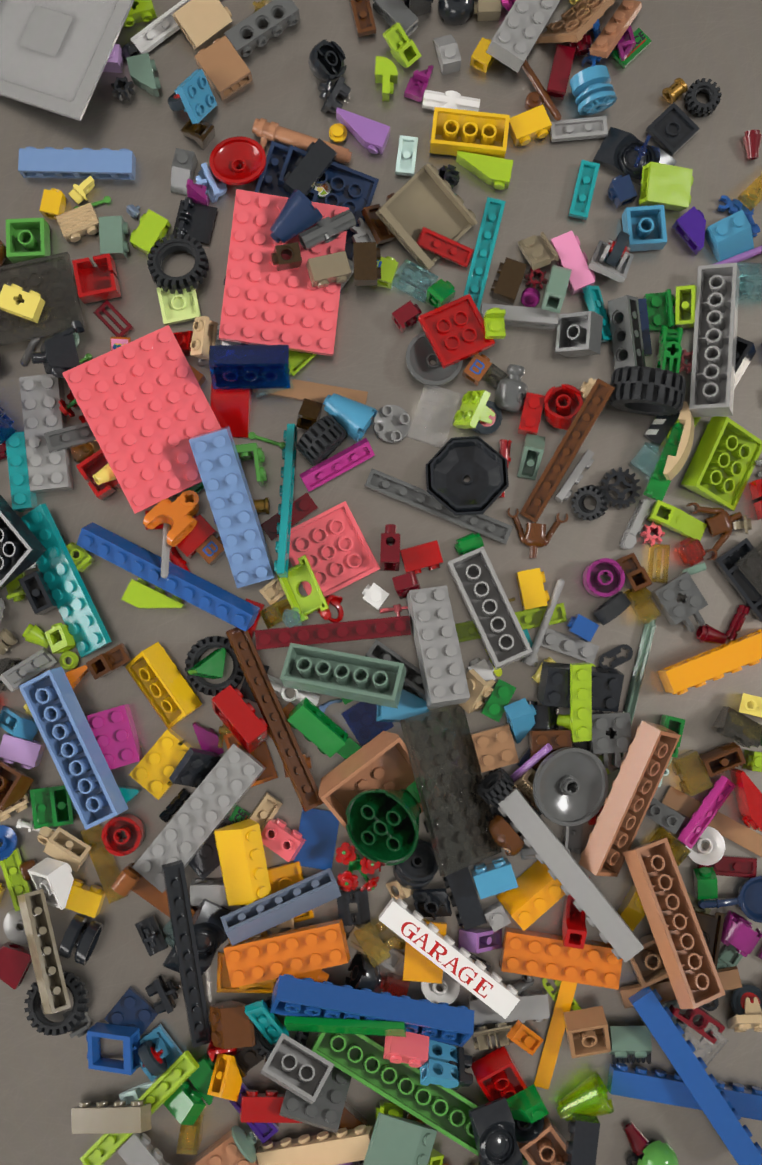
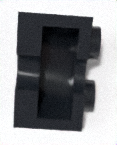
M527 701L529 705L532 704L536 711V715H534L535 725L532 729H559V726H557L559 707L537 705L538 701Z

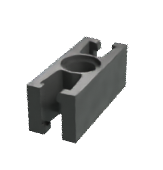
M373 0V9L391 27L395 23H400L408 37L418 28L416 24L418 17L401 0Z

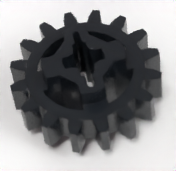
M619 467L616 472L613 468L610 470V474H604L606 479L600 480V483L603 484V486H600V489L605 490V495L608 494L606 499L611 503L610 508H613L615 505H617L618 509H622L623 505L625 508L630 507L629 502L631 504L636 502L634 497H640V494L637 493L641 489L640 486H637L640 479L635 480L636 474L630 475L629 469L622 472V467ZM616 477L613 484H608L611 478ZM619 484H620V487L624 489V490L621 491V492H620L619 489H616V488H615V487H617ZM631 492L630 497L624 500L625 494Z

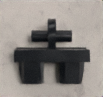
M340 76L332 88V81L330 80L326 84H319L318 90L321 92L319 97L324 100L328 96L321 108V111L324 113L329 110L336 114L337 107H343V104L335 98L339 95L346 99L351 91V88L344 83V77Z
M154 915L135 924L149 956L169 947Z
M162 974L156 976L153 982L146 986L145 990L149 997L158 993L161 1000L153 1004L157 1014L166 1011L169 1014L174 1011L173 1009L176 1007L174 1000L179 998L177 991L181 986L180 984L173 985L171 979L165 983Z

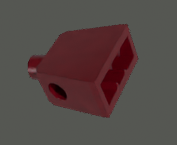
M394 524L385 525V533H381L380 571H399L400 534L396 533L397 526Z
M7 942L0 949V979L11 988L17 989L31 966L32 959L28 947Z

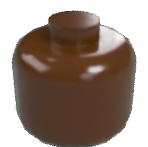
M537 91L530 92L525 100L527 111L544 105Z
M34 859L22 862L20 865V871L25 881L32 880L28 870L38 864Z

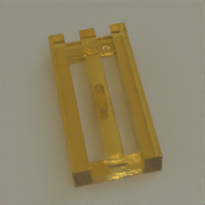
M654 544L653 547L649 546L647 574L652 582H668L670 545ZM655 548H658V549H657V563H656V577H655V578H652V577H653V563H654V549H655ZM662 549H664L662 579H660Z

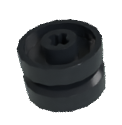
M418 839L414 853L403 863L393 865V874L396 880L403 887L411 890L426 887L439 869L440 858L436 848L429 842Z
M76 914L64 934L58 952L59 956L69 959L75 953V962L85 966L97 945L103 924L93 920L87 926V918Z

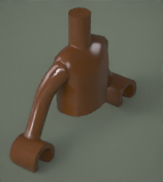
M695 502L688 503L686 506L693 505L695 508L689 514H696L698 512L715 514L704 519L705 524H707V531L711 537L723 534L712 549L704 550V553L712 552V556L707 558V560H715L718 555V549L732 534V523L742 519L743 516L741 512L729 516L728 512L722 508L701 507Z
M510 507L507 509V516L513 519L521 542L530 547L529 558H537L538 548L548 545L559 525L568 520L567 513L565 514L564 521L559 519L560 514L558 513L556 521L547 534L546 524L526 523V532L524 534L518 518V508H516L514 516L509 513Z

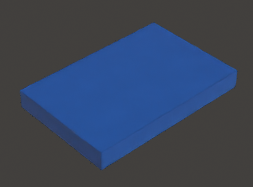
M302 808L299 832L306 841L295 857L294 862L300 861V865L303 867L321 870L330 868L332 870L339 821L330 810L313 808L304 812Z

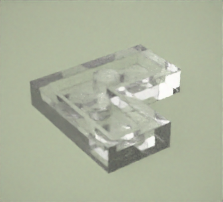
M712 1025L706 1032L708 1033L709 1030L714 1032L713 1035L717 1039L715 1044L703 1036L698 1040L684 1028L683 1038L685 1041L690 1040L696 1049L693 1053L697 1058L701 1057L707 1066L728 1042L727 1038Z

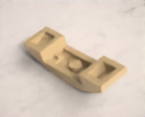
M686 401L683 402V408L678 418L680 424L684 425L677 454L676 456L668 455L663 472L666 480L670 481L684 466L693 444L694 419Z

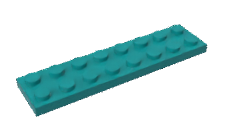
M46 503L38 505L21 517V520L46 548V551L36 561L37 567L43 574L44 581L52 593V597L58 606L57 608L65 625H68V631L76 642V648L80 657L83 658L112 641Z

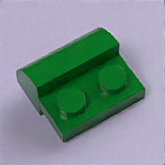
M64 784L30 789L34 829L44 826L55 827L74 824L72 802Z

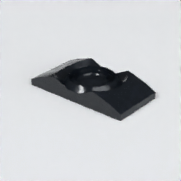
M610 127L608 136L603 140L593 159L594 162L623 177L629 175L632 182L640 186L642 169L646 164L656 162L675 166L677 162L661 148L648 145L640 141L632 133Z
M745 538L715 561L724 577L739 593L744 604L762 622V557L750 541Z
M205 898L192 917L201 975L210 967L220 945L228 939L220 917L233 912ZM174 945L163 962V966L180 973Z
M503 1096L469 1110L480 1165H523L522 1154L515 1137V1122L506 1098Z

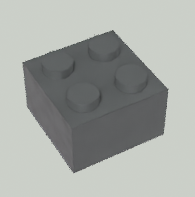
M593 311L559 314L555 352L565 357L599 355L601 351L603 316Z

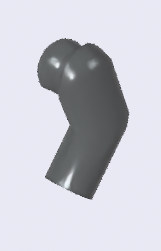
M522 975L523 979L513 985L518 991L517 994H520L534 984L533 976Z

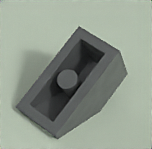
M176 148L171 169V193L188 196L187 179H194L198 162L195 152Z

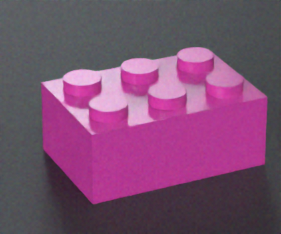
M129 704L87 715L88 723L110 770L141 761L144 756Z

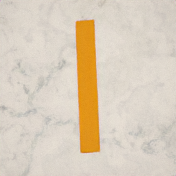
M561 981L534 1081L536 1087L547 1090L550 1087L565 1031L563 1012H569L571 1009L577 983Z

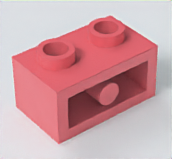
M279 818L271 819L261 833L263 845L287 862L295 859L306 840L302 838L303 835L299 831L288 828L286 826L287 823Z
M407 1031L406 1037L385 1036L383 1059H388L394 1064L407 1063L413 1068H419L428 1061L429 1036Z

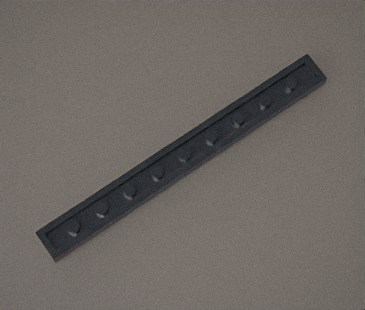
M182 860L162 865L191 1044L195 1048L211 1042V1030L184 865Z

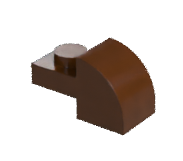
M634 552L616 560L625 573V584L632 593L652 585L651 579L645 568L641 567Z
M121 643L86 662V665L93 678L97 680L118 670L119 667L132 661V658L125 645Z

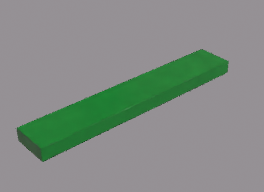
M285 1016L284 1021L288 1031L406 1037L405 1023L397 1021Z

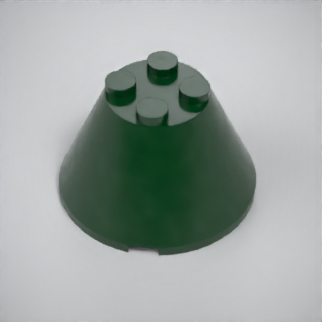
M405 789L365 790L357 794L347 807L345 814L347 815L346 830L353 845L363 856L375 863L379 861L389 866L397 865L406 861L417 847L421 808L414 797Z

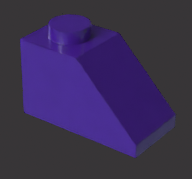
M693 206L678 218L672 227L697 255L704 247L706 220L703 213Z

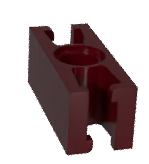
M557 44L546 90L551 99L564 100L576 48Z
M672 1004L669 1007V1010L675 1017L713 1044L717 1041L713 1035L714 1032L709 1030L707 1033L704 1030L708 1023L714 1024L718 1028L717 1031L719 1033H722L725 1029V1026L719 1020L700 1007L687 1009L685 1014H682ZM700 1015V1019L693 1022L694 1016Z

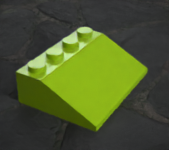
M711 417L681 485L701 497L731 511H735L756 465L755 461L758 460L762 452V440L729 417Z

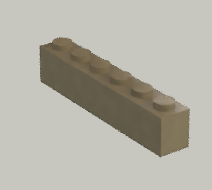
M39 889L17 896L44 1015L54 1014L71 1008L44 890Z

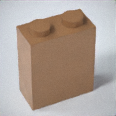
M226 35L216 39L212 45L206 49H201L195 55L197 66L203 70L205 77L221 100H224L253 81L251 71Z

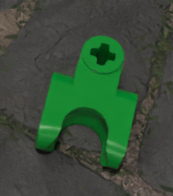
M662 325L655 368L679 373L682 353L680 345L683 335L682 327H678L676 330L668 329L667 325Z

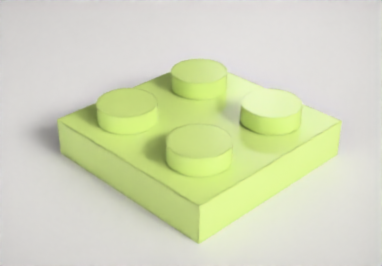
M190 286L191 292L188 293L186 288L182 289L183 294H179L177 290H175V294H171L169 289L165 292L162 287L156 288L165 326L195 320V317H201L197 292L193 286Z

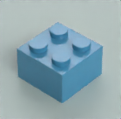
M664 205L626 207L622 214L623 232L630 235L626 245L631 248L629 252L662 250L667 243Z
M497 857L492 860V863L486 865L485 863H479L474 865V869H471L480 899L518 887L511 863L507 858Z

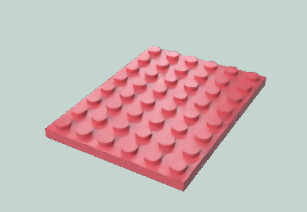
M236 189L218 340L333 356L341 284L333 282L324 288L312 287L306 264L310 258L345 251L347 231L339 234L333 241L329 243L323 242L307 251L302 247L298 235L284 244L298 242L302 258L301 266L278 271L277 265H273L271 253H274L275 246L283 245L281 241L279 243L274 241L270 236L272 233L270 228L289 198ZM312 202L313 207L317 208L322 214V219L326 217L332 218L349 209L348 207ZM287 254L281 255L285 260L291 259Z
M169 325L62 373L134 514L158 504L162 499L170 498L202 482L189 439L221 429V426Z

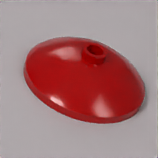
M242 136L231 137L215 146L211 152L209 164L213 175L219 181L228 185H244L254 181L262 174L266 166V154L263 147L251 138Z

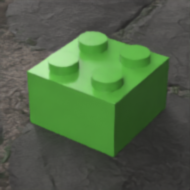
M44 218L6 219V256L13 264L51 262L50 225Z

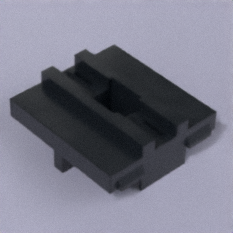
M360 889L351 890V892H344L341 890L342 896L337 898L339 919H342L343 926L371 923L368 891L364 890L361 892ZM357 903L358 911H350L349 904Z
M446 888L413 890L415 910L423 917H432L433 920H436L437 917L452 915L451 903L448 899L449 895Z

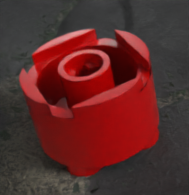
M561 384L559 387L555 388L554 386L549 389L544 398L545 420L555 428L568 430L583 405L580 391L569 384Z
M120 814L107 822L101 834L106 850L115 856H125L138 849L145 838L143 822L132 814ZM122 831H124V832H125V835L127 836V837H125L124 839L122 838V836H123V834H121Z

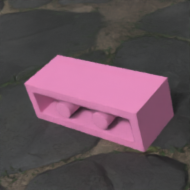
M569 231L551 239L550 243L559 257V261H556L557 265L572 269L568 283L571 296L582 292V288L588 285L593 286L596 276L594 271L588 268V258L579 247L580 240L578 236H574L573 231Z

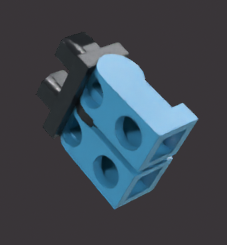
M429 1039L428 1061L420 1067V1085L428 1086L429 1084H435L456 1091L461 1086L469 1087L473 1083V1075L465 1072V1068L471 1067L472 1056L465 1054L462 1047L456 1048L455 1046Z

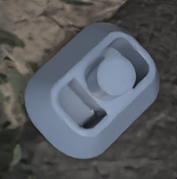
M127 205L126 211L132 218L137 219L140 213V206Z

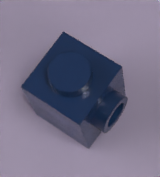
M619 175L613 178L609 185L608 196L610 200L614 201L616 209L633 203L637 197V192L629 175L624 177Z

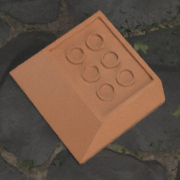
M382 731L322 777L318 793L320 799L345 829L347 825V815L345 814L350 801L357 794L365 790H406L411 783L421 776L434 790L433 794L420 805L421 813L445 796L399 735L387 731Z

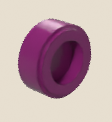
M526 288L522 292L521 302L524 306L535 307L539 304L540 293L537 289Z

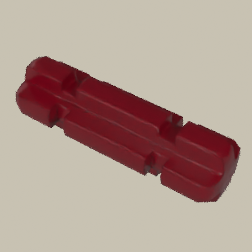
M739 605L738 613L734 615L729 626L730 629L726 632L727 639L731 641L736 640L737 632L740 631L746 619L745 616L750 611L748 606Z

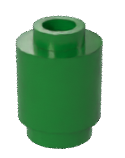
M471 533L456 540L457 544L454 545L458 555H465L480 547H484L479 533Z

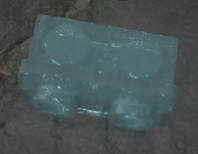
M405 259L396 272L393 286L425 303L427 289L436 283L439 277Z
M645 442L632 459L631 464L651 477L661 455L660 448L652 442L650 444Z

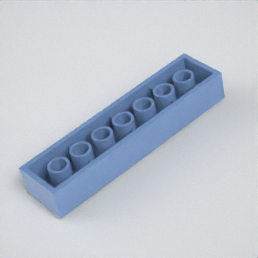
M230 427L191 437L189 443L237 588L274 578L276 574Z
M58 667L48 670L20 685V691L85 830L128 810L129 808L63 668Z

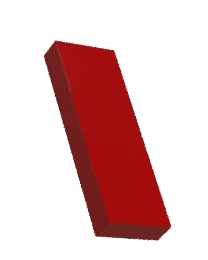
M422 227L416 242L420 248L464 268L468 267L474 249L425 227Z

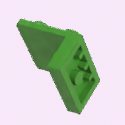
M257 443L235 445L239 459L243 462L252 461L254 458L256 480L260 487L264 486V481H267V474L264 467H262V463L265 462L262 448H259Z

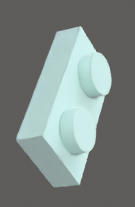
M400 135L395 175L414 176L418 137Z

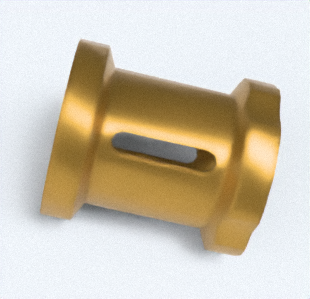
M677 78L669 88L662 90V94L665 100L672 104L679 95L688 91V87L683 79Z
M269 497L253 500L257 513L266 512V514H270Z

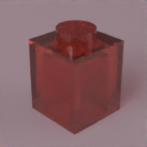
M387 972L386 977H382L379 989H382V992L391 993L392 996H407L410 981H404L401 975Z

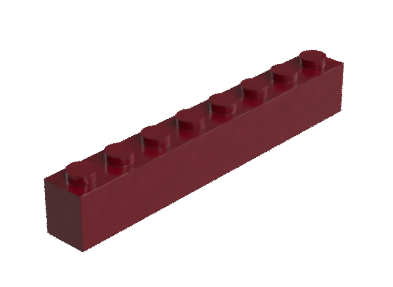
M409 616L255 630L256 650L289 647L290 643L315 645L411 635Z

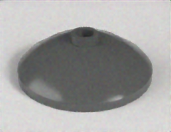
M425 332L418 334L412 339L406 352V364L412 376L419 382L430 386L444 385L452 381L460 372L463 363L462 360L443 369ZM434 360L437 364L432 365L430 361Z

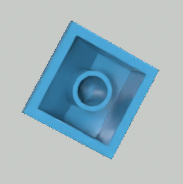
M743 210L708 226L705 230V239L717 262L754 249L752 228Z

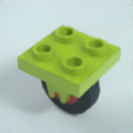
M468 391L462 398L460 410L454 416L453 426L458 429L472 428L475 432L483 435L491 434L501 425L502 412L495 402L488 400L491 394L488 391Z

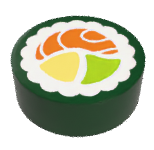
M328 181L323 186H314L313 188L319 191L317 197L325 199L327 194L332 193Z

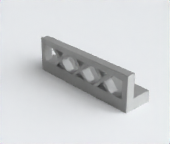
M482 303L481 305L483 320L487 310L491 308L505 309V326L555 330L558 325L557 313L541 308Z

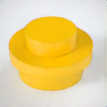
M340 123L333 124L329 129L330 139L336 143L343 142L347 138V128Z

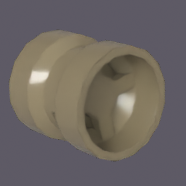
M6 628L0 631L1 655H4L10 646H14L18 642L16 637Z

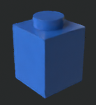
M576 614L575 617L571 616L569 619L567 632L586 642H591L599 625L580 614Z

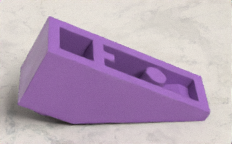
M337 107V120L347 128L351 135L368 152L383 155L390 136V126Z

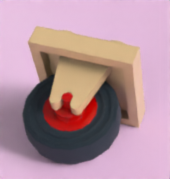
M742 985L731 996V1007L736 1015L727 1020L728 1029H734V1032H746L747 1029H754V1032H762V991L753 985Z

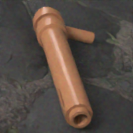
M256 118L252 128V133L260 138L259 144L263 147L264 151L267 141H277L306 151L312 142L316 143L318 140L309 135L279 126V123L267 122V119ZM323 141L337 152L334 161L342 164L350 163L352 152L349 149Z

